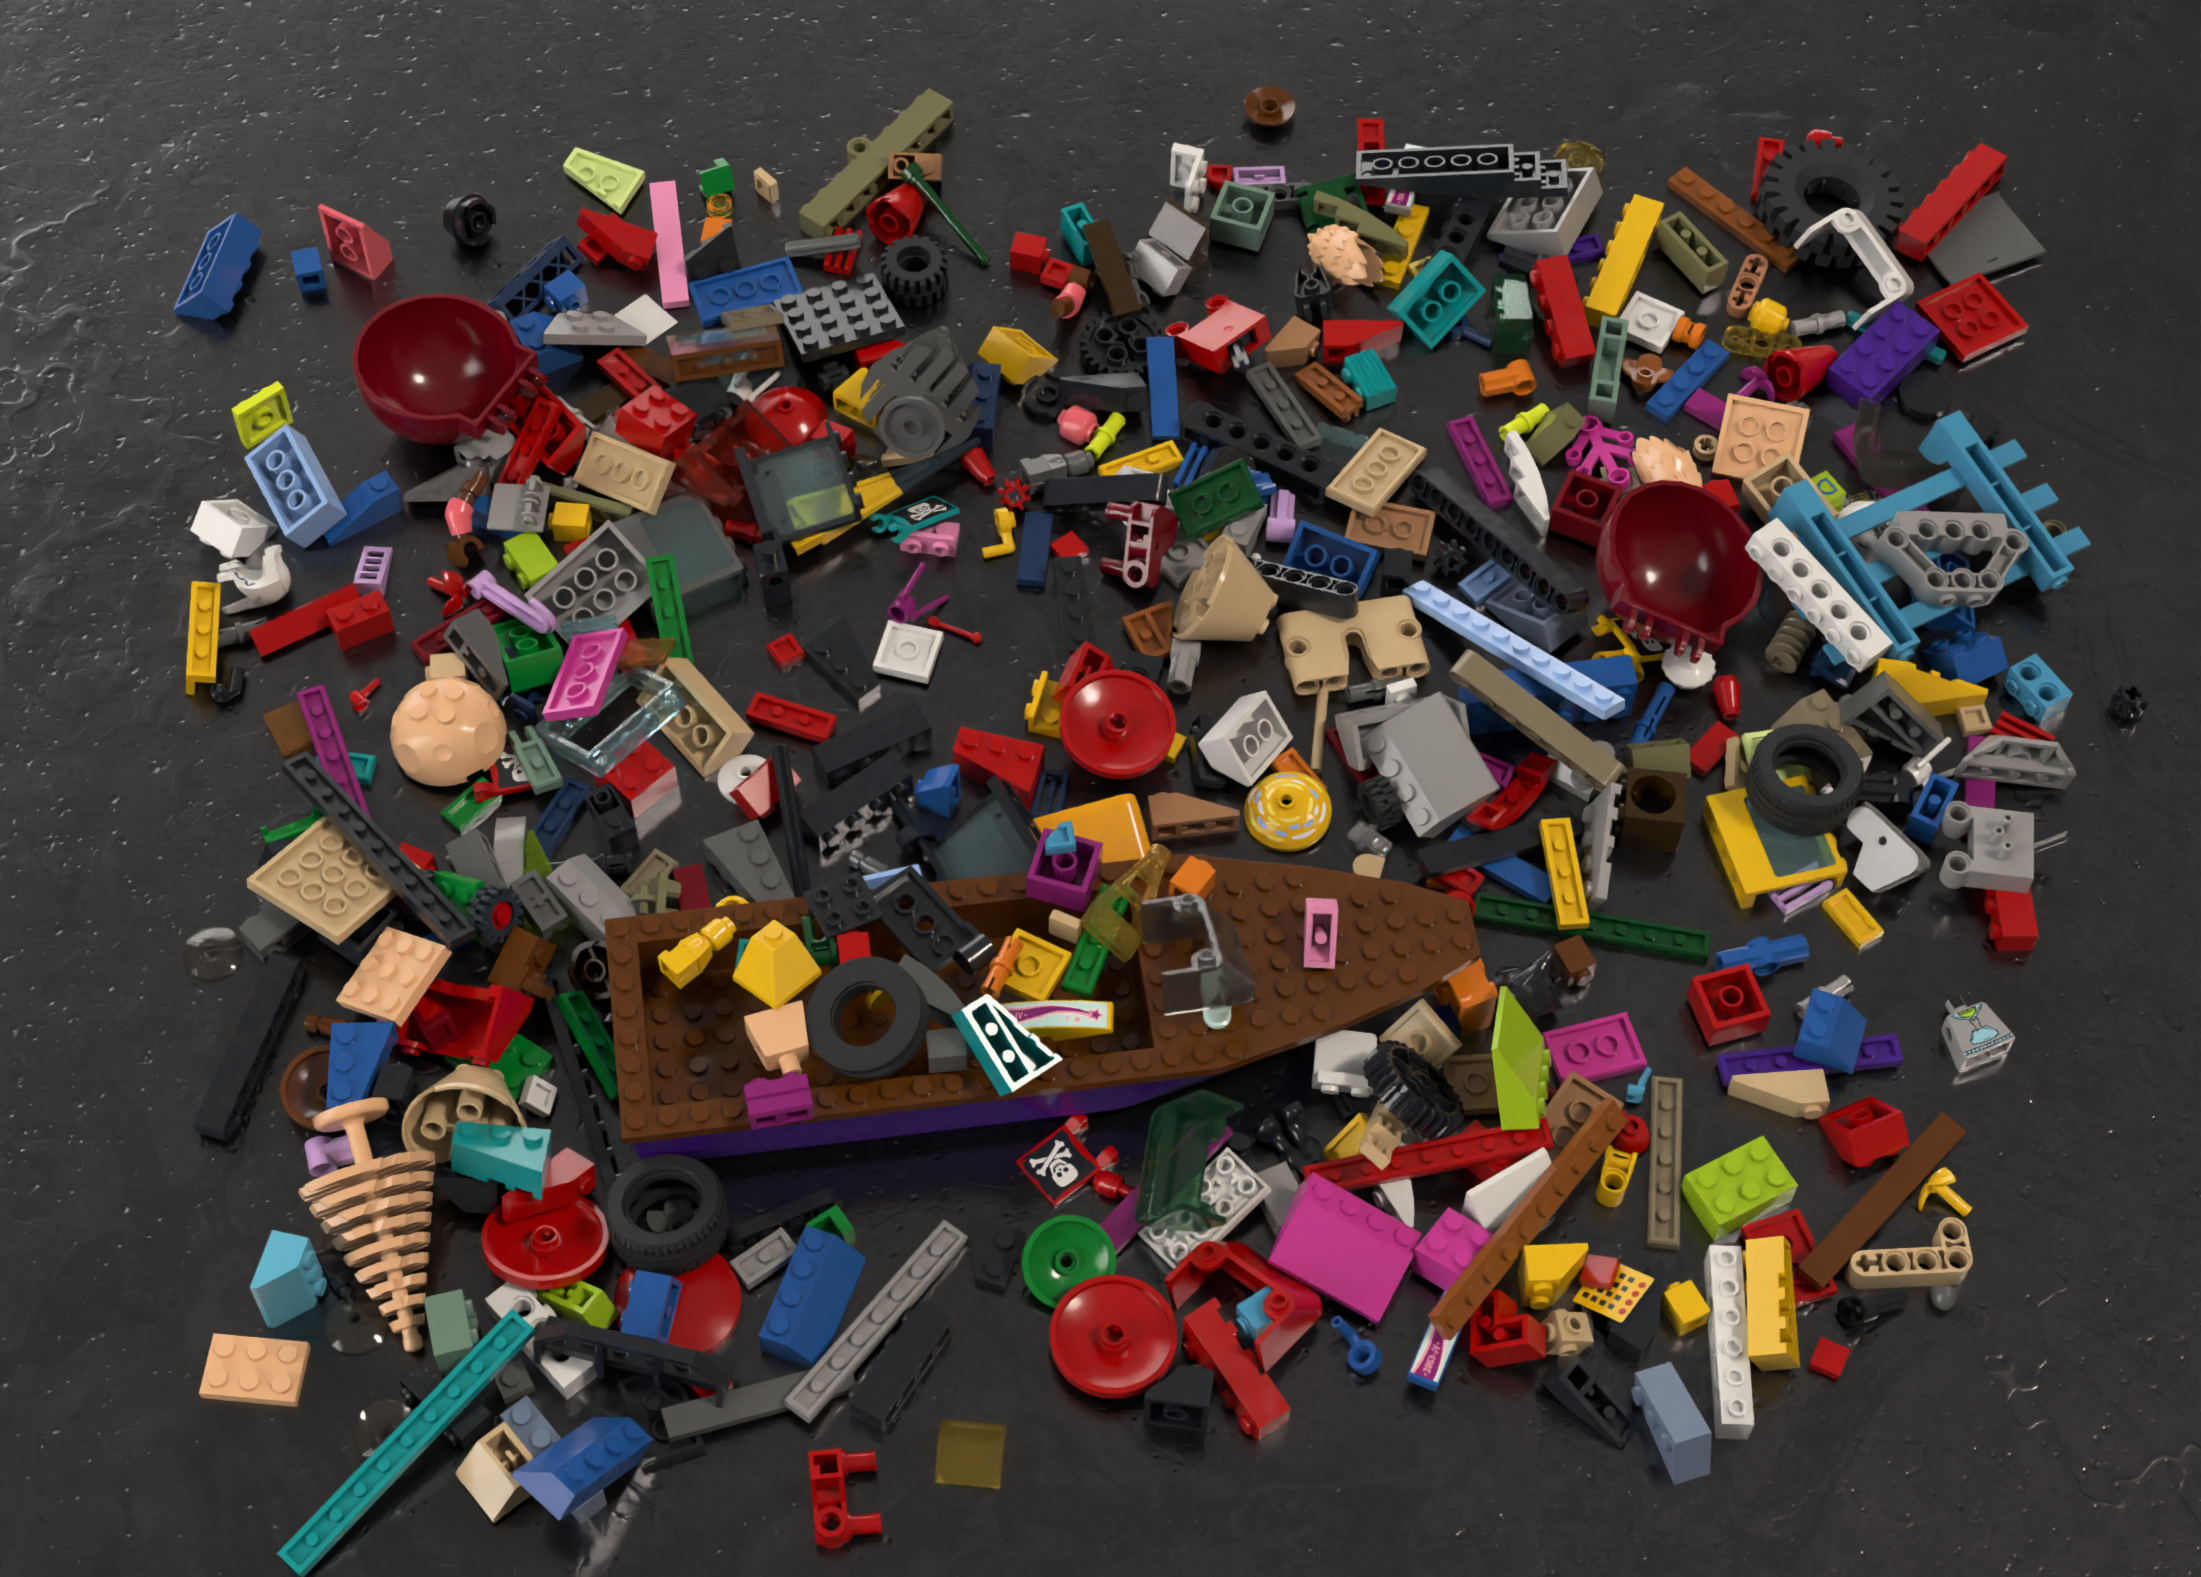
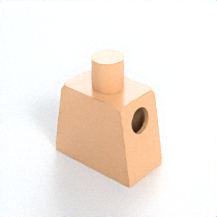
M802 1000L783 1005L777 1011L772 1008L744 1016L746 1034L765 1069L772 1071L781 1068L783 1075L789 1072H797L801 1075L800 1062L807 1061L810 1058Z

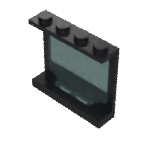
M830 421L824 422L827 436L754 459H748L745 447L734 450L763 542L780 540L781 544L785 545L862 521L860 509L865 508L860 492H854L853 488L857 487L853 471L847 472L846 467H849L850 463L846 451L840 452L839 447L843 446L839 431L832 430Z
M994 775L986 782L992 793L935 843L925 839L918 841L923 850V859L937 873L935 876L937 882L1029 871L1042 832L1010 781Z

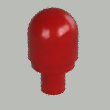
M1815 129L1810 131L1806 137V140L1813 139L1817 147L1821 139L1834 140L1835 147L1841 148L1843 143L1842 137H1833L1832 132L1827 130Z
M1108 1170L1099 1171L1093 1177L1092 1183L1095 1191L1111 1199H1117L1120 1195L1127 1197L1134 1189V1187L1125 1184V1179L1121 1175Z

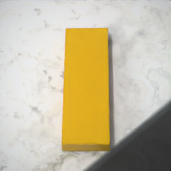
M1173 440L1102 464L1098 466V473L1100 476L1115 475L1124 465L1161 474L1181 467L1184 459Z

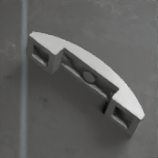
M526 816L496 819L494 855L508 889H510V883L525 875ZM519 915L522 921H526L524 915Z

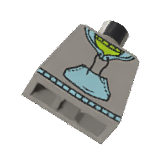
M1959 995L1952 997L1945 1003V1007L1950 1015L1946 1017L1941 1032L1959 1072L2009 1052L2015 1036L1986 1003L1979 1002L1967 1007Z

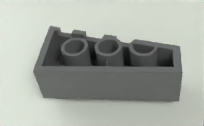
M758 819L703 840L705 858L711 865L716 867L720 872V876L735 889L739 897H743L749 903L795 898Z

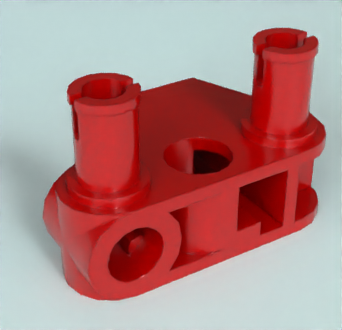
M842 1447L815 1451L809 1450L808 1458L816 1546L822 1545L829 1549L841 1547L844 1543H849V1539H853L852 1535L882 1533L880 1512L851 1515L850 1512H847L845 1477L848 1476V1473L877 1471L875 1450L846 1453L845 1450H842ZM830 1524H836L839 1526L835 1528V1530L828 1531V1529L825 1528Z

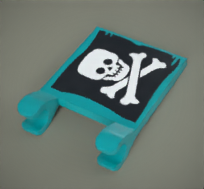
M933 495L888 514L873 513L869 516V520L876 521L879 519V524L871 528L876 533L885 531L887 527L891 532L898 529V535L892 537L891 541L902 543L911 532L956 515L960 511L958 507Z

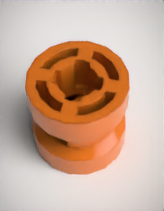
M1681 315L1674 328L1671 340L1678 343L1685 342L1688 344V347L1697 350L1704 338L1707 325L1700 322L1695 324L1691 322L1690 318Z

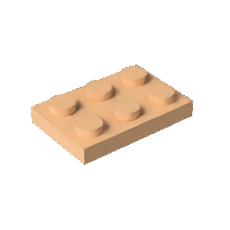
M213 1333L199 1394L201 1398L297 1407L310 1345L308 1342Z

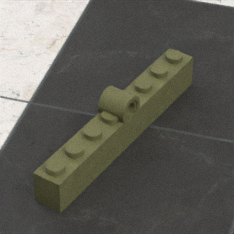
M928 88L914 100L907 110L902 111L890 126H886L874 141H870L865 137L851 139L847 143L848 166L842 172L837 173L825 188L819 190L813 200L801 208L799 212L800 230L813 238L834 236L837 226H842L843 228L892 180L888 179L889 152L920 153L954 120L953 102Z

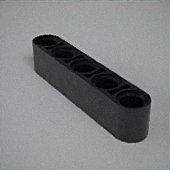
M1159 473L1047 479L1045 480L1042 508L1054 513L1105 511L1107 504L1111 501L1130 506L1135 501L1165 507L1169 477Z
M1247 557L1273 593L1278 595L1276 603L1341 619H1350L1358 614V586L1355 583Z

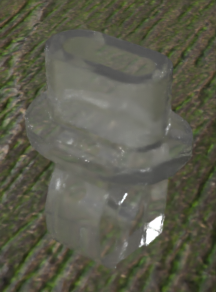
M1359 820L1348 834V839L1356 843L1357 849L1362 850L1367 846L1381 857H1385L1392 847V842L1376 832L1377 825L1374 823L1369 825L1363 820Z

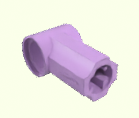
M1278 490L1277 493L1272 494L1270 517L1267 519L1266 541L1291 543L1295 531V519H1293L1295 495L1291 494L1289 490Z
M347 1135L334 1139L327 1136H317L307 1140L304 1144L311 1176L321 1177L336 1171L339 1166L354 1163Z

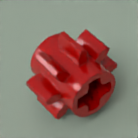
M1019 476L1015 478V481L1010 482L1007 478H1004L1006 484L1004 488L997 487V492L1004 495L998 500L999 504L1001 505L1006 502L1009 512L1012 511L1013 507L1017 506L1023 510L1022 503L1024 500H1031V496L1024 493L1030 488L1029 484L1021 485ZM1014 489H1018L1019 495H1016L1014 499H1010L1009 493H1012Z

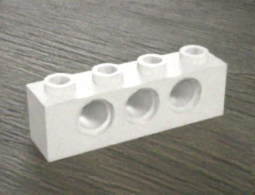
M506 1282L484 1299L488 1312L497 1322L511 1309L517 1313L529 1310L531 1313L522 1318L537 1331L539 1327L545 1326L548 1315L557 1317L547 1303L542 1306L537 1301L538 1295L534 1289L519 1287L509 1282ZM535 1335L522 1348L533 1363V1341ZM545 1351L541 1365L534 1364L566 1400H569L597 1377L595 1362L575 1357L559 1362L556 1359L562 1354Z

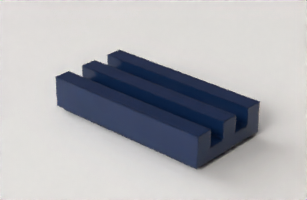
M1042 768L1030 813L1033 819L1050 814L1058 778L1063 780L1054 813L1063 810L1070 782V773ZM1048 776L1052 777L1044 811L1041 813L1038 810Z

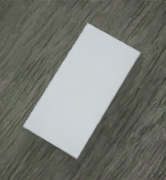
M1227 1147L1164 1207L1138 1235L1174 1269L1199 1244L1206 1241H1221L1272 1190Z

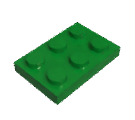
M517 1033L498 1063L490 1064V1069L499 1070L503 1073L504 1081L518 1106L526 1078L532 1075L542 1078L555 1063V1058L549 1052ZM444 1056L445 1061L455 1068L460 1064L473 1065L471 1064L472 1060Z

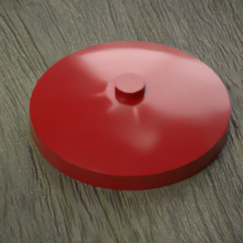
M1110 669L1092 673L1078 681L1070 689L1062 704L1059 716V731L1065 749L1081 767L1105 778L1131 779L1152 771L1165 759L1175 737L1176 718L1168 697L1154 682L1135 672Z
M581 1197L573 1204L511 1222L503 1220L501 1204L485 1221L481 1234V1243L485 1262L498 1277L519 1287L545 1290L569 1286L591 1275L604 1261L609 1250L610 1238L603 1212L594 1203Z
M718 1253L699 1268L686 1274L672 1276L681 1281L683 1286L668 1344L711 1354L729 1339L737 1326L742 1305L739 1282L733 1268ZM628 1266L618 1280L613 1305L620 1313L616 1318L620 1332L621 1316L623 1311L627 1309L630 1297L628 1292L629 1285L636 1274V1271Z
M1124 1275L1097 1276L1076 1285L1058 1303L1050 1324V1349L1057 1368L1073 1386L1096 1397L1109 1399L1127 1398L1145 1392L1165 1376L1176 1354L1178 1340L1177 1323L1168 1302L1156 1289L1147 1283Z

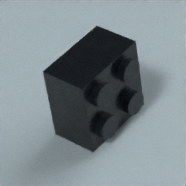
M387 903L339 945L318 933V937L321 942L359 967L361 961L367 956L386 927L402 932L405 928L401 911Z

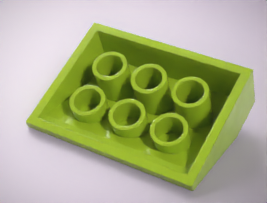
M1500 986L1491 1051L1501 1130L1539 1129L1540 1117L1546 1116L1545 1100L1548 1099L1547 1083L1550 1081L1551 1051L1550 1049H1545L1544 1037L1507 986Z

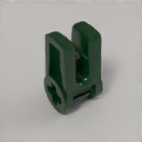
M809 916L801 917L805 941L804 947L818 967L832 965L835 968L839 966L834 938L826 940L820 929L823 939L816 940L814 938V924L811 922V918Z

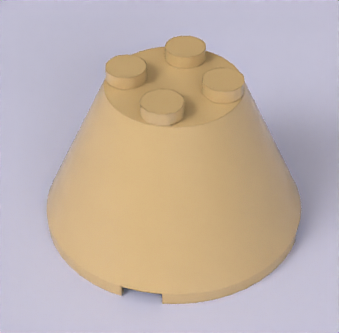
M1221 535L1205 551L1203 557L1206 558V561L1199 571L1193 570L1180 596L1172 622V627L1177 629V633L1173 632V636L1180 640L1252 641L1257 633L1262 635L1269 624V619L1266 617L1269 610H1272L1275 606L1278 595L1273 593L1234 540L1227 535Z
M460 1064L456 1067L455 1071L422 1092L410 1103L402 1122V1139L408 1152L411 1151L413 1153L421 1150L434 1152L435 1164L432 1168L427 1169V1171H432L435 1174L436 1163L451 1161V1141L456 1121L526 1128L527 1125L504 1081L502 1072L479 1065Z

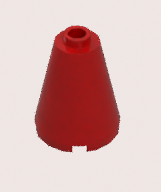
M904 183L875 199L868 206L865 214L870 222L868 225L870 231L877 239L888 245H891L896 239L902 240L904 236L912 238L927 199L916 185L912 186L911 184Z
M1829 345L1780 349L1767 357L1764 364V372L1774 387L1775 397L1783 402H1793L1794 400L1801 399L1827 376L1828 368L1838 359V355Z

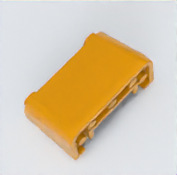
M1133 794L1114 796L1034 819L1041 832H1043L1044 828L1055 830L1060 823L1072 820L1075 836L1103 843L1102 863L1153 857L1141 811Z

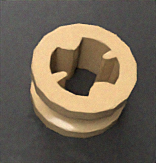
M1711 435L1698 436L1695 439L1693 448L1695 457L1702 461L1713 460L1718 443L1717 439ZM1707 445L1710 447V450L1709 448H1707V451L1702 450L1701 446L1704 448Z

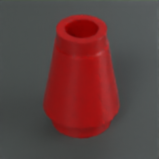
M976 446L959 457L961 466L982 482L984 486L990 485L997 478L983 448Z
M1734 675L1720 676L1713 681L1712 691L1723 714V718L1726 720L1738 718L1740 716V682L1737 681Z

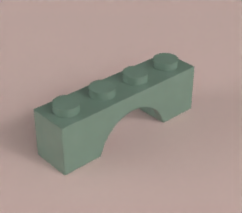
M1602 316L1586 416H1595L1600 422H1613L1629 320Z

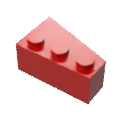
M960 726L953 747V763L960 765V773L983 786L994 775L1010 781L1025 807L1030 811L1041 770L1045 764V745Z

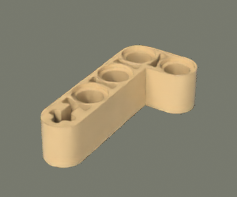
M1954 1217L1943 1219L1932 1238L1933 1247L1857 1251L1853 1254L1847 1266L1845 1279L1855 1289L1960 1284L1964 1281L1973 1263L1966 1226L1961 1220ZM1944 1233L1952 1235L1955 1240L1947 1238ZM1949 1262L1957 1263L1961 1269L1953 1267ZM1918 1264H1925L1930 1270H1924ZM1887 1265H1893L1899 1271H1892L1887 1267Z

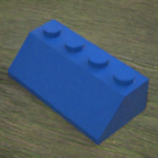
M237 212L210 229L206 234L173 311L181 315L214 320L222 314H228L234 305L232 301L234 295L242 287V276L251 266V261H249L251 255L255 253L260 245L258 239L262 230Z
M806 1225L758 1336L761 1352L813 1368L832 1345L866 1263V1257L838 1236Z
M593 1417L514 1471L512 1477L560 1521L636 1466L653 1439L630 1417Z

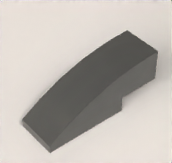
M905 954L898 965L908 972L921 987L928 1003L929 1019L947 1028H958L951 1015L964 1008L963 1003L938 975Z

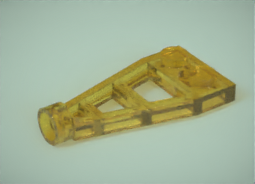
M1152 844L1145 856L1096 897L1079 922L1080 925L1123 963L1132 958L1145 936L1153 909L1152 900L1156 899L1163 872L1172 859L1171 852L1160 844ZM1136 875L1148 884L1143 898L1129 886V883ZM1120 896H1123L1135 907V914L1131 924L1111 908L1112 903Z

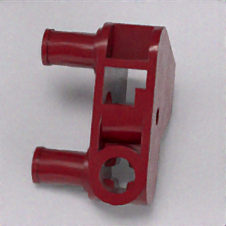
M1112 501L1109 502L1105 511L1106 518L1128 522L1124 560L1103 557L1100 563L1101 574L1122 577L1123 581L1133 588H1154L1160 576L1161 559L1175 543L1178 517L1161 505L1135 501L1130 506Z

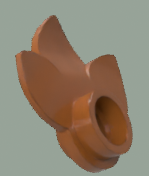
M1653 353L1642 354L1638 360L1623 358L1622 372L1631 377L1632 386L1638 391H1651L1657 383H1666L1674 375V371L1662 368L1661 358Z

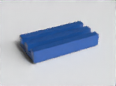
M1192 442L1173 481V489L1182 487L1194 480L1204 457L1208 458L1199 478L1209 473L1218 456V450L1212 449V451L1207 450L1208 447L1204 445L1199 448L1197 443ZM1196 454V455H1198V456H1197V458H1196V460H1195V462H1194V464H1193V466H1192V468H1191V470H1190V473H1189V475H1188V477H1187V479H1186V481H1185V483H1184V485H1183V484H1181V483H1182V481H1183V479H1184V477H1185V474H1186V472H1187V470H1188V468H1189V466H1190V464H1191V462H1192V460H1193V458H1194V455Z

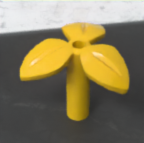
M1943 1167L1932 1174L1927 1180L1929 1182L1922 1187L1918 1196L1919 1211H1922L1924 1202L1931 1193L1939 1194L1963 1217L1972 1209L1970 1205L1947 1186L1956 1182L1955 1176L1947 1167Z

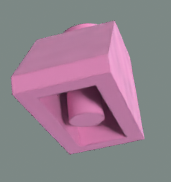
M1306 898L1304 967L1335 969L1338 924L1337 899Z

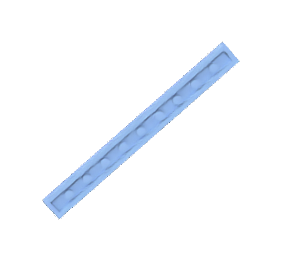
M1421 580L1402 590V595L1408 596L1412 606L1600 719L1605 720L1625 709L1624 698L1428 582Z

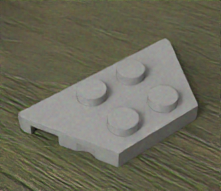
M575 310L558 313L543 333V344L646 346L647 341L645 333L604 311H595L593 314L581 313Z

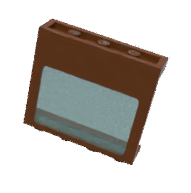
M775 324L733 332L724 327L666 336L676 382L785 366L781 338Z

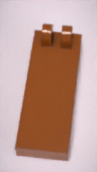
M1315 361L1295 373V382L1339 416L1344 423L1351 420V417L1354 418L1359 415V409L1363 407V399L1318 362Z

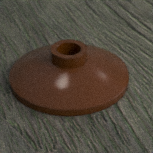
M1264 86L1251 91L1244 102L1246 115L1253 122L1263 126L1282 125L1288 122L1295 113L1296 105L1291 94L1284 89L1274 86Z

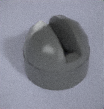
M1942 1285L1931 1287V1301L1937 1309L1942 1311L1948 1310L1955 1304L1957 1298L1955 1287Z

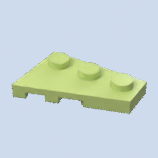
M577 147L573 149L563 164L566 174L620 214L623 213L645 180V172L640 169Z

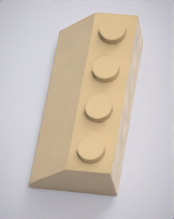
M665 657L636 700L703 777H707L721 768L730 759L739 756L755 734L687 658Z

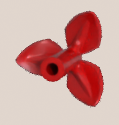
M443 570V580L430 576L427 579V586L451 596L441 613L443 617H448L457 613L463 607L462 597L468 600L471 599L472 595L469 591L473 588L467 585L470 580H467L463 585V578L458 573Z

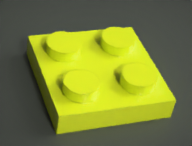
M278 381L263 388L257 394L240 402L231 409L241 442L247 449L273 435L285 424L289 425L294 422L284 387Z

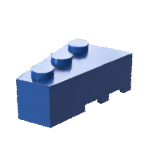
M394 1022L332 1023L326 1101L327 1110L346 1103L373 1098L372 1093L383 1062L388 1063L387 1060L393 1046H396L399 1039Z

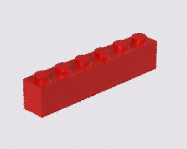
M1982 143L1974 151L1970 150L1966 154L1964 161L1960 165L1954 166L1950 176L1946 180L1942 179L1933 194L1929 193L1919 208L1913 209L1908 220L1898 225L1894 233L1896 237L1894 249L1922 262L2003 176L2008 156Z

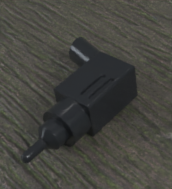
M335 1246L318 1252L316 1256L330 1288H333L335 1294H340L341 1297L347 1298L350 1306H354L355 1303L351 1297V1287L353 1284L350 1280V1269L342 1256L347 1251H338Z

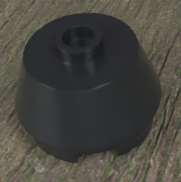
M477 194L454 198L447 204L443 213L444 228L461 245L467 247L480 246L490 239L487 235L491 230L492 224L496 225V212L492 204H488L482 196Z

